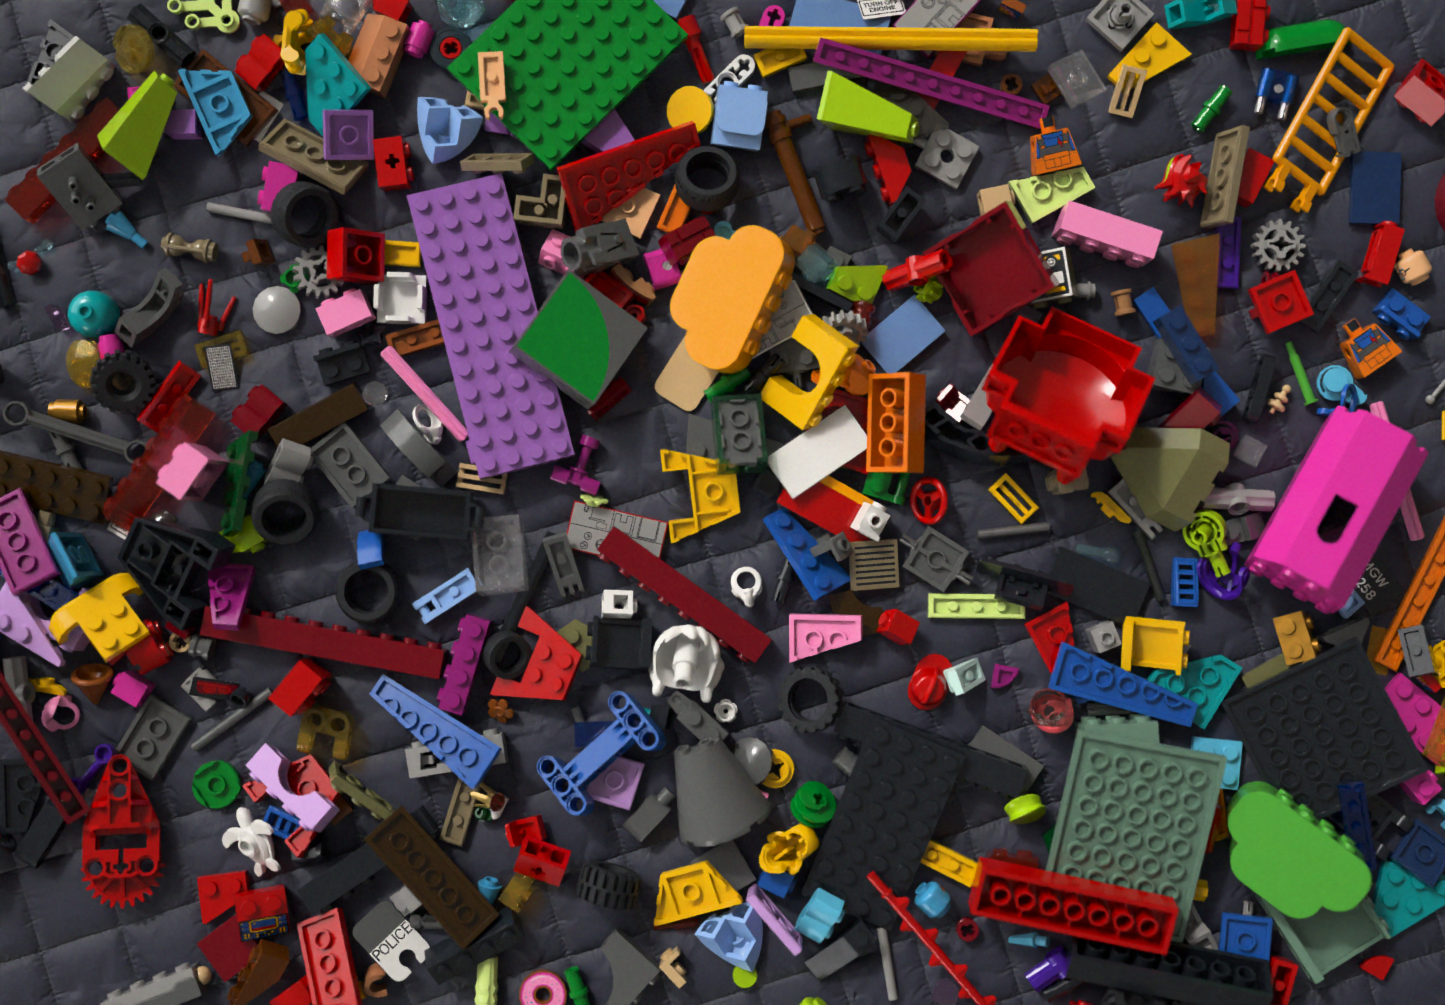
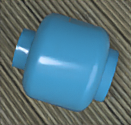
M923 882L917 887L915 891L917 894L915 904L927 917L941 918L949 911L951 896L937 882Z

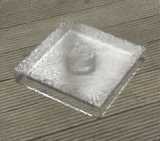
M1083 50L1077 51L1047 67L1048 72L1071 109L1103 94L1107 90Z

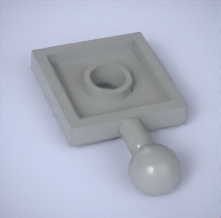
M937 123L928 140L919 135L914 137L913 144L923 149L914 167L956 190L980 146ZM944 150L951 152L953 156L952 162H943L940 158L941 152Z

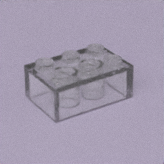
M519 514L484 518V528L478 527L471 530L476 592L480 596L529 591L523 519ZM471 519V527H474V519Z

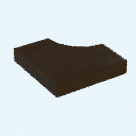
M852 590L828 595L833 614L862 615L863 637L878 633L876 631L879 626L878 620L883 613L882 607L864 605L856 598Z

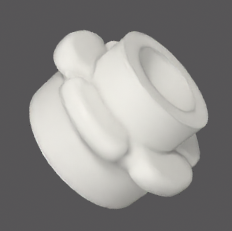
M723 699L715 705L714 713L719 722L730 723L736 718L737 706L735 703H731L729 699ZM727 709L728 713H724L723 710Z

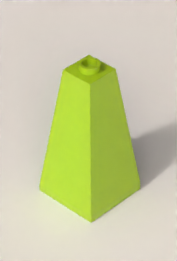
M155 70L97 135L102 149L142 180L148 173L178 93L173 86L175 82L165 73L160 75Z
M833 71L827 72L817 120L831 130L866 136L874 135L884 139L913 143L914 137L919 132V122L913 114Z

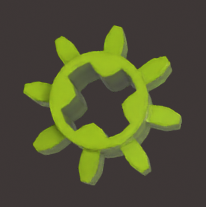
M936 276L929 278L927 284L914 286L913 291L918 293L916 299L923 303L928 302L932 304L933 301L941 297L944 286L939 283Z

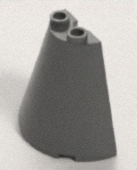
M720 737L716 739H703L698 743L699 746L691 748L689 745H682L674 751L679 835L685 844L693 842L695 847L716 845L740 837L751 831L750 827L756 821L758 824H761L768 817L772 809L769 801Z

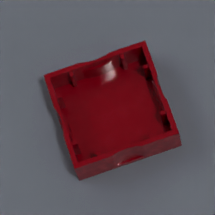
M1012 201L1001 203L977 218L966 229L948 236L923 252L925 256L944 249L952 257L953 266H951L950 270L936 275V277L949 293L953 307L970 336L980 334L1060 286Z

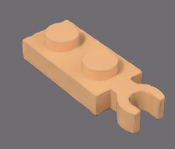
M503 51L478 53L480 97L482 104L488 103L484 110L487 120H490L491 111L496 110L499 112L500 120L504 118V111L499 103L506 102Z

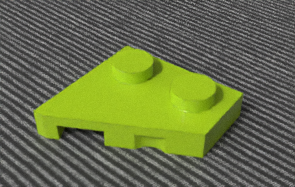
M888 266L835 267L826 289L865 309H870L883 280L882 275L885 274Z

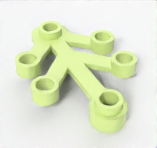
M169 0L167 3V8L175 15H179L182 12L210 11L215 16L199 18L195 14H189L185 18V24L193 31L200 28L218 27L223 33H233L240 26L239 15L232 10V0H222V9L215 4V0L183 2L180 0ZM179 3L178 9L172 10L173 4ZM226 17L231 18V21L228 24H224V19ZM197 19V23L194 26H190V21Z

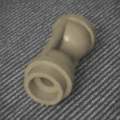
M169 232L161 240V250L164 251L167 257H177L184 253H190L195 259L204 263L215 262L218 257V243L213 242L211 239H199L193 243H187L183 237Z

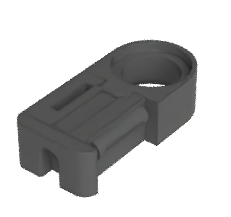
M1345 107L1332 109L1327 115V124L1330 135L1333 134L1338 152L1335 156L1337 158H1344L1358 153L1361 147L1352 112ZM1339 112L1343 115V123L1340 126L1336 122V116Z

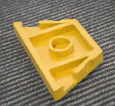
M708 860L665 871L660 875L654 926L742 904L743 898Z

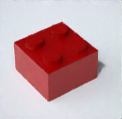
M345 227L327 231V279L360 284L384 282V233Z
M312 657L299 660L268 699L290 717L297 714L302 715L314 706L316 701L313 699L320 693L323 694L331 685L329 680L333 675Z

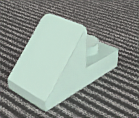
M973 658L943 671L951 693L955 692L956 695L963 694L986 680L978 658Z

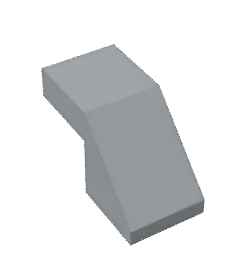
M1192 902L1184 935L1185 942L1190 945L1218 950L1219 948L1211 931L1202 922Z

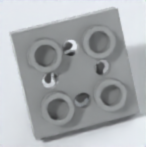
M1102 0L1085 21L1121 52L1151 19L1154 13L1140 0Z

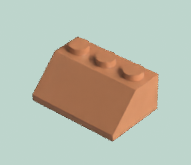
M367 14L348 59L351 65L370 85L371 89L369 92L382 98H386L405 52L406 46L404 43L410 30L407 24L385 15Z

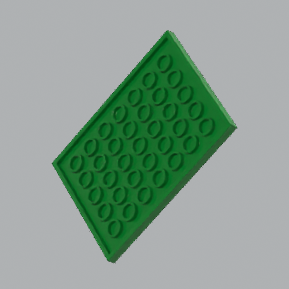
M516 0L447 67V70L481 103L478 53L503 51L506 102L499 104L503 108L504 118L500 120L499 112L496 110L491 111V113L552 171L688 38V34L653 0Z

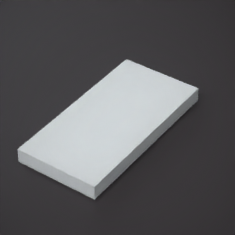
M846 405L820 421L816 427H811L765 458V461L793 500L867 450V435Z

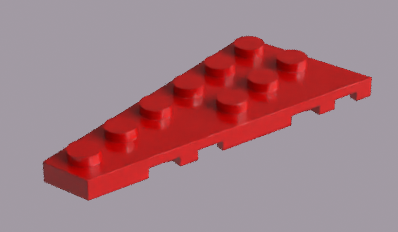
M690 121L557 167L575 232L580 228L589 227L594 223L600 222L603 216L614 208L617 209L644 189L646 184L652 179L664 174V170L672 164L678 163L689 150L700 147L695 122Z

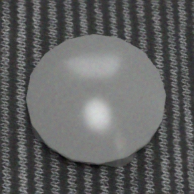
M280 286L268 287L259 293L253 305L254 319L259 327L266 332L279 334L293 330L297 326L301 309L296 294Z

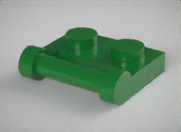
M868 472L862 494L904 506V494L911 473L900 474L895 494L892 495L888 494L893 473Z

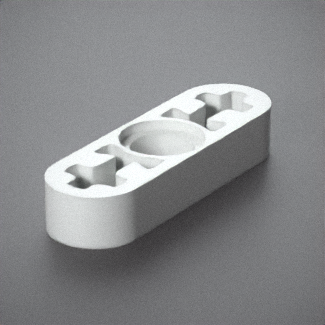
M745 54L739 55L704 91L712 97L716 93V90L713 88L715 86L717 88L721 80L726 77L739 83L738 87H741L754 73L755 62L753 58ZM741 62L745 64L748 62L749 71L742 70L738 74V77L740 78V80H738L734 73H736L740 69L739 63Z

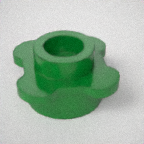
M293 264L290 266V269L280 276V281L289 287L290 292L298 293V285L301 282L292 280L298 274L292 272L293 266H298ZM303 274L305 279L309 282V276L307 274Z

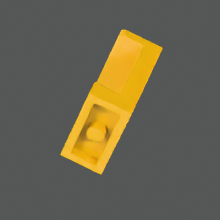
M1126 616L1123 624L1121 668L1131 671L1133 665L1176 670V675L1181 676L1182 668H1187L1188 654L1184 653V645L1189 646L1190 631H1185L1186 622Z

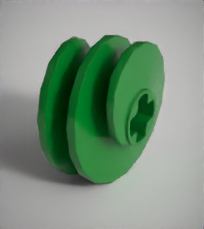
M809 781L797 790L791 800L790 809L793 816L806 827L818 828L832 819L836 810V802L832 792L824 784L817 781Z

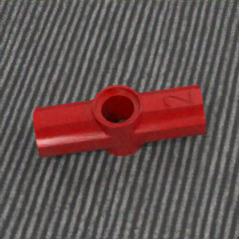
M944 249L925 256H910L906 258L905 264L886 270L885 274L882 275L883 284H885L887 290L892 292L909 285H925L929 282V278L950 270L951 266H953L952 257Z

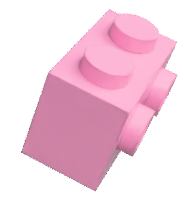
M356 288L345 291L343 296L336 300L334 298L327 299L321 303L320 307L315 308L326 334L331 338H335L376 319L366 293Z

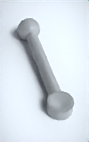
M1445 379L1431 395L1425 398L1427 404L1435 402V397L1445 387Z

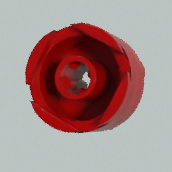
M148 618L141 622L150 634L125 650L133 666L139 664L142 668L138 671L141 675L170 662L171 656L175 655L169 642L165 643L161 636L164 634L161 624L158 621L153 622Z

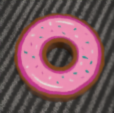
M539 969L532 971L523 980L519 989V1000L521 1005H565L568 990L565 981L558 973L548 969ZM540 988L548 989L550 997L546 1000H541L537 996V990Z

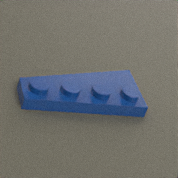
M785 508L763 519V522L814 601L850 582V575L827 552L813 557L810 548L817 545V541Z

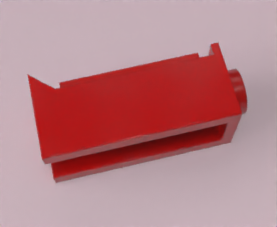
M1383 221L1373 226L1372 229H1375V231L1372 232L1360 272L1363 274L1355 279V281L1381 288L1382 284H1389L1405 229L1397 227L1398 224L1392 221Z

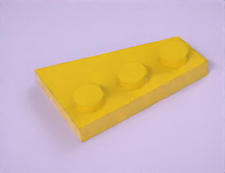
M1156 22L1106 78L1116 86L1122 64L1146 69L1145 82L1178 62L1187 59L1192 54ZM1127 71L1126 77L1121 89L1123 93L1130 74L1129 71ZM1137 73L1135 74L1131 89L1136 87L1139 77Z

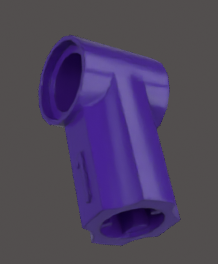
M1063 946L1055 947L1049 951L1043 961L1024 973L1037 993L1056 979L1066 977V951Z

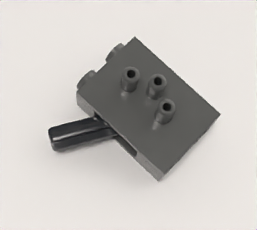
M78 142L37 169V177L81 230L87 227L93 228L101 221L100 218L106 214L110 215L112 212L116 213L121 208L120 205L123 204L122 196L115 188L142 185L141 178L133 172L103 174Z

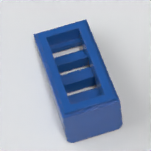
M1172 557L1170 605L1198 607L1197 558ZM1179 565H1191V570H1179ZM1179 574L1190 575V580L1179 579ZM1179 584H1189L1190 589H1179ZM1179 594H1190L1189 599H1180Z
M269 805L263 820L273 828V834L283 839L288 838L292 834L290 832L294 823L296 824L294 831L301 826L298 823L300 818L295 814L291 815L286 810L274 805ZM277 814L279 815V817L276 822V825L273 826L272 824ZM287 819L286 825L283 830L281 828L283 826L284 820Z

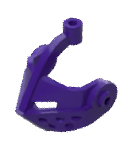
M1233 542L1228 551L1232 555V567L1229 574L1225 576L1221 574V577H1216L1210 560L1202 557L1197 563L1199 582L1204 589L1219 599L1232 600L1237 598L1246 587L1250 577V569L1247 567H1241L1239 575H1237L1239 551L1242 548L1237 542ZM1217 580H1220L1222 583H1224L1227 586V589H1224L1222 586H1220L1217 583Z

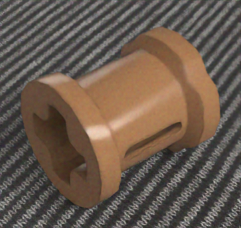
M1132 288L1110 293L1111 297H1114L1115 317L1136 313L1131 299Z

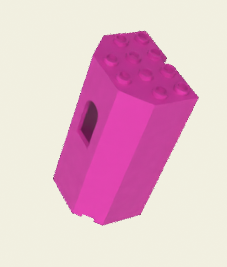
M1337 406L1325 419L1244 566L1250 569V573L1258 577L1263 575L1270 579V583L1277 588L1284 589L1286 586L1292 589L1294 597L1301 601L1308 600L1316 604L1315 608L1323 613L1333 614L1340 610L1349 600L1429 453L1425 448H1418L1416 446L1418 440L1412 434L1374 414L1359 409L1357 412L1350 413L1347 407ZM1337 495L1358 507L1339 541L1328 544L1319 539L1317 526L1333 497Z

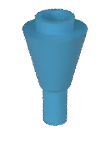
M122 211L118 213L112 212L105 220L107 224L106 230L132 240L142 249L148 244L149 241L137 233V230Z
M256 460L250 463L246 474L251 477L250 485L242 498L248 500L251 491L267 470L263 468V463Z
M487 876L478 881V888L484 898L493 905L502 884L498 882L497 878Z

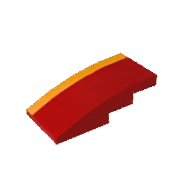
M829 475L793 500L784 488L776 503L834 535L844 532L849 542L870 540V538L852 529L850 526L863 502L872 505L874 501Z

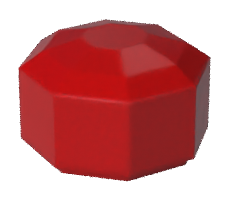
M27 250L18 256L16 266L21 273L33 275L40 271L43 260L37 252Z

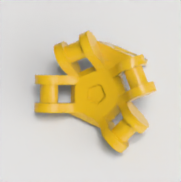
M297 9L287 13L284 17L283 35H274L273 38L279 45L282 43L281 57L285 62L287 70L292 74L302 76L306 75L305 51L301 49V45L311 43L316 38L315 33L312 32L313 20L309 18L308 12L304 9Z

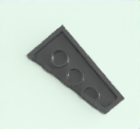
M689 414L686 454L720 460L722 449L719 444L721 445V438L718 435L717 429L719 423ZM761 437V450H764V459L757 461L756 466L769 467L765 458L782 448L783 443Z

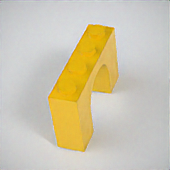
M815 314L802 316L791 337L811 350L817 357L821 369L817 386L811 392H806L782 375L769 377L759 395L761 400L802 430L816 427L820 423L824 408L832 402L834 397L832 394L835 388L843 382L845 378L844 372L856 359L855 353L859 347Z

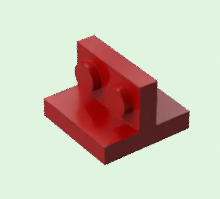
M1295 270L1248 289L1255 307L1248 311L1251 319L1260 318L1266 334L1314 315Z

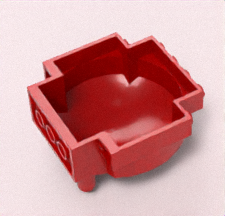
M1051 307L1042 325L1019 315L987 374L981 389L986 392L987 406L996 414L987 434L990 437L988 440L990 449L993 452L999 453L1006 450L1007 446L1039 460L1057 469L1056 478L1059 483L1064 485L1072 483L1075 478L1079 479L1089 459L1105 460L1113 453L1120 454L1156 379L1133 368L1142 348L1054 307Z

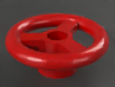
M927 476L919 479L911 490V509L914 516L920 522L927 525L936 524L943 519L948 508L946 489L934 477ZM925 484H932L937 490L925 492L921 487ZM917 496L925 506V516L919 510ZM939 510V512L933 517L934 511Z

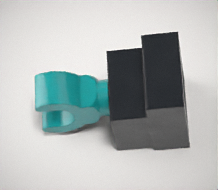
M652 704L651 709L643 707L660 729H670L674 712L672 707Z

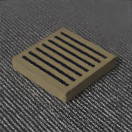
M881 539L878 542L875 540L850 542L854 552L849 556L850 586L852 591L899 587L897 539Z

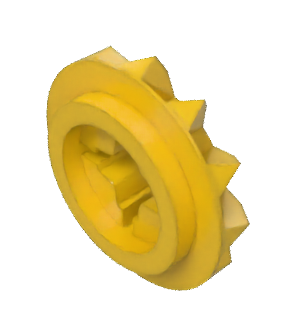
M772 749V762L774 764L784 763L779 768V775L781 777L771 772L762 784L769 788H780L791 780L794 773V765L787 753Z

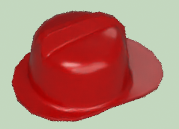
M930 654L922 658L917 664L907 692L909 700L918 709H934L945 699L949 687L943 671L953 667L946 657L939 654Z

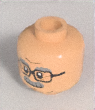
M1411 248L1398 255L1400 259L1396 261L1394 268L1404 284L1410 283L1411 286H1414L1430 277L1429 273L1432 271V266L1423 251L1418 250L1414 252Z

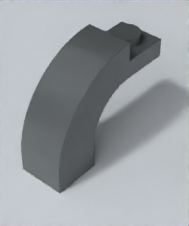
M166 267L158 271L149 294L139 305L119 318L114 332L131 348L141 343L154 333L177 308L184 296V293L181 291L183 283Z
M399 409L380 425L406 457L440 488L458 473V470L427 441L416 426Z

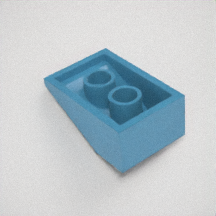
M54 532L50 534L48 546L61 571L60 578L65 586L69 587V589H77L104 575L83 533Z

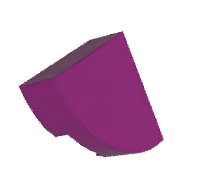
M994 664L990 687L1001 688L1008 685L1017 677L1020 668Z

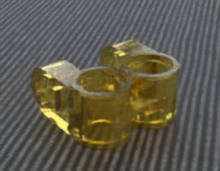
M316 706L307 710L301 720L297 752L310 754L316 732L335 737L332 758L345 761L348 757L355 725L353 716L347 711H336L322 706ZM313 713L320 715V725H315L312 722ZM337 718L344 720V730H339L336 727L335 721Z

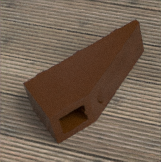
M261 939L257 947L252 948L248 959L249 962L246 967L241 968L236 986H232L229 990L227 1000L230 1001V1005H245L280 980L290 962L287 946Z

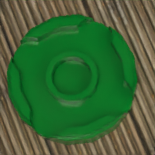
M213 760L203 764L195 772L192 783V791L196 800L205 807L221 809L232 804L238 798L242 789V779L239 771L231 763L224 760Z

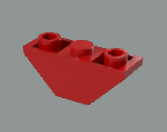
M868 135L867 143H864L868 157L872 156L875 165L872 166L876 180L880 179L883 187L880 188L882 199L884 202L888 201L889 207H892L911 173V168L903 147L882 137Z

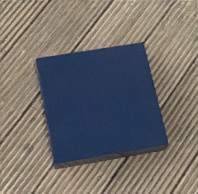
M1414 819V825L1408 833L1403 835L1389 859L1428 888H1434L1445 870V839L1420 820Z

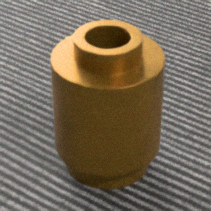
M57 399L48 405V416L73 424H81L88 415L87 406L83 404L82 400Z

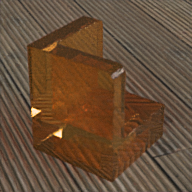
M794 224L785 236H779L791 247L793 253L801 259L806 257L817 241L815 233L808 229L804 231Z

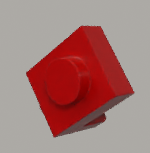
M541 814L517 819L505 824L506 838L511 848L522 845L525 835L538 840L547 838Z

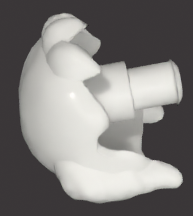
M687 624L673 626L659 636L653 651L650 653V667L648 669L653 684L652 692L654 696H660L666 686L674 689L700 691L702 702H710L712 692L720 681L725 667L720 657V647L712 634L702 627Z

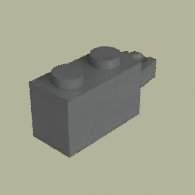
M676 690L667 700L677 713V719L700 741L706 738L716 739L719 737L723 741L729 734V731L695 698L691 700Z

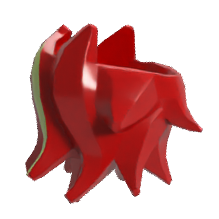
M1184 154L1174 156L1168 162L1163 180L1155 186V190L1168 189L1163 195L1164 198L1162 200L1164 202L1179 197L1178 206L1187 200L1192 208L1194 199L1201 191L1207 194L1206 186L1209 179L1199 172L1202 164L1200 161L1189 164L1192 159L1191 154L1184 156Z

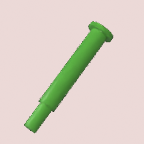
M1292 341L1286 343L1285 346L1290 356L1291 365L1306 401L1304 405L1319 401L1318 398L1315 399L1302 362L1296 353Z

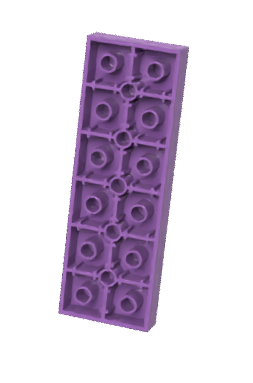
M502 173L407 195L479 479L484 480L574 457L575 454L557 385L509 353L511 347L538 311Z

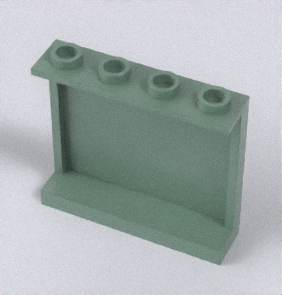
M1257 894L1255 896L1268 917H1272L1273 925L1308 979L1315 984L1324 980L1323 975L1382 938H1391L1387 932L1389 930L1388 924L1381 916L1378 917L1373 910L1375 905L1367 895L1364 896L1358 905L1350 910L1332 911L1322 906L1315 914L1306 918L1287 916Z

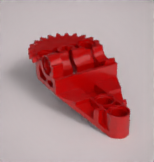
M118 754L109 760L91 804V811L88 812L83 824L82 865L84 867L81 868V871L86 875V877L82 878V881H91V884L85 888L86 891L96 890L92 896L93 899L102 895L100 904L103 905L110 899L111 908H114L117 901H119L121 909H124L126 901H129L131 906L134 907L135 898H138L143 903L145 902L143 893L151 896L154 894L150 886H160L155 881V878L164 877V874L158 871L160 868L165 867V864L161 863V823L134 769L133 762L127 756ZM121 760L126 761V770L117 773L115 771V764ZM119 785H125L127 787L126 794L120 798L114 795L115 788ZM147 834V848L124 849L123 862L128 865V869H124L122 874L121 871L116 869V866L121 865L120 850H100V836ZM152 859L154 862L152 871L143 872L141 868L143 861ZM95 862H101L103 865V870L98 875H92L90 871L91 865Z

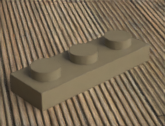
M533 153L472 154L460 161L462 171H472L473 174H480L485 171H492L493 174L512 171L514 174H519L527 171V167L535 163Z

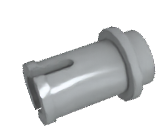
M1087 281V283H1076L1078 297L1074 298H1086V300L1095 298V284H1091L1090 281Z

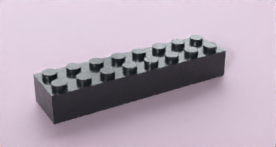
M1068 935L1066 940V978L1199 1005H1270L1273 999L1269 960L1170 941L1167 955L1073 935Z

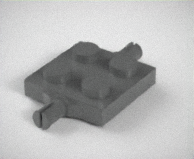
M793 337L770 349V356L773 353H777L781 356L778 360L783 358L785 364L775 374H792L793 384L798 387V379L799 388L804 387L802 373L808 370L820 369V364L815 354Z
M927 526L922 536L917 540H914L905 533L902 534L901 537L903 538H900L899 542L910 548L909 556L902 567L941 592H945L950 582L956 578L967 585L971 583L969 580L972 581L973 576L961 570L963 562L969 554L968 550L930 526Z

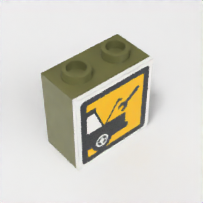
M1061 247L1042 251L1041 253L1060 286L1028 304V306H1033L1034 309H1042L1048 307L1050 302L1057 301V305L1072 302L1071 298L1078 297L1070 249Z

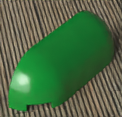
M1326 19L1268 30V41L1264 43L1262 48L1255 51L1256 60L1333 48L1346 27L1336 20ZM1348 40V42H1347V44H1346L1345 46L1351 45L1352 42H1350V41Z

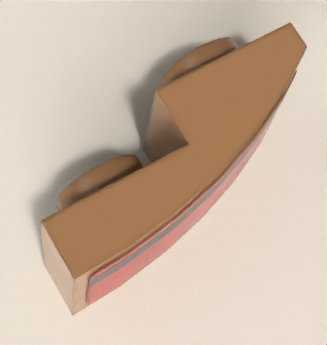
M621 263L611 269L609 276L632 291L636 301L646 306L653 303L656 298L654 295L655 290L649 282H645L642 277L634 282L633 275L629 269L623 268Z

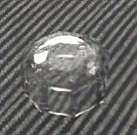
M374 381L364 387L362 397L366 404L375 407L386 400L388 392L384 384Z

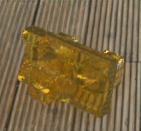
M329 15L317 19L305 31L313 40L319 33H325L344 56L353 49L351 47L354 40L353 37L344 31L341 34H337L332 29L336 25L335 20Z

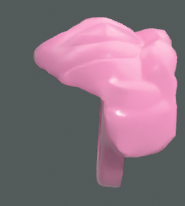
M58 695L51 698L45 704L41 717L43 726L49 731L55 732L57 729H70L79 722L80 710L72 702L71 695ZM57 705L69 707L74 711L75 717L71 723L63 725L52 718Z

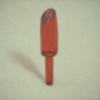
M681 919L674 921V923L653 926V929L656 931L675 928V930L692 928L697 925L699 919Z

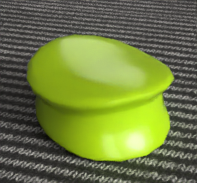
M1036 794L1018 797L1004 807V811L1010 818L1009 822L1018 825L1039 820L1046 813L1047 809L1042 804L1040 796Z

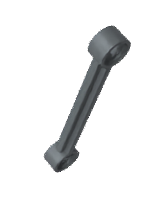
M22 401L9 402L3 409V417L11 425L29 424L125 455L127 461L132 464L145 463L151 457V448L143 440L128 442L33 411L28 404ZM19 404L25 409L26 415L23 421L14 422L9 417V410L13 405ZM136 443H140L146 449V457L141 461H135L129 455V449Z

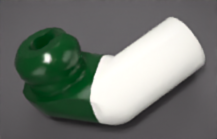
M505 796V804L497 812L492 811L490 808L478 807L475 810V817L482 822L498 819L509 798Z

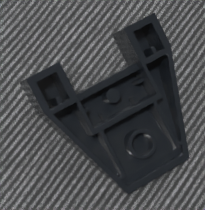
M135 517L117 558L162 617L183 631L199 625L204 615L205 606H208V604L190 592L201 567L203 566L210 571L226 566L236 545L218 532Z

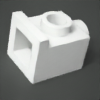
M875 501L872 505L863 502L850 527L878 542L880 539L879 535L890 515L885 513V506Z
M603 591L601 618L631 619L633 613H637V599H633V591ZM621 604L623 609H615V605Z

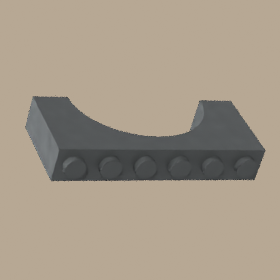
M619 927L602 943L600 950L607 957L613 972V990L605 1005H630L632 1002L636 1004L644 995L642 990L648 984L652 986L661 976L659 974V963Z

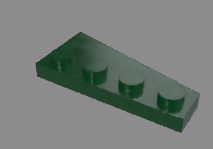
M247 431L229 444L226 455L229 458V465L225 471L227 489L223 494L225 513L221 518L223 536L233 537L242 531L247 499L242 497L250 485L251 477L246 474L250 463L254 461L255 452L250 451L252 441H257L258 432Z

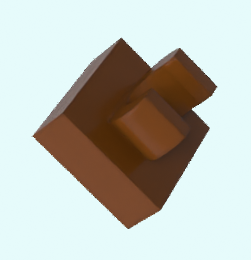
M1052 71L1030 86L1040 103L1046 105L1065 92Z
M251 239L245 242L248 251L241 254L244 263L251 261L254 265H270L275 262L267 239Z

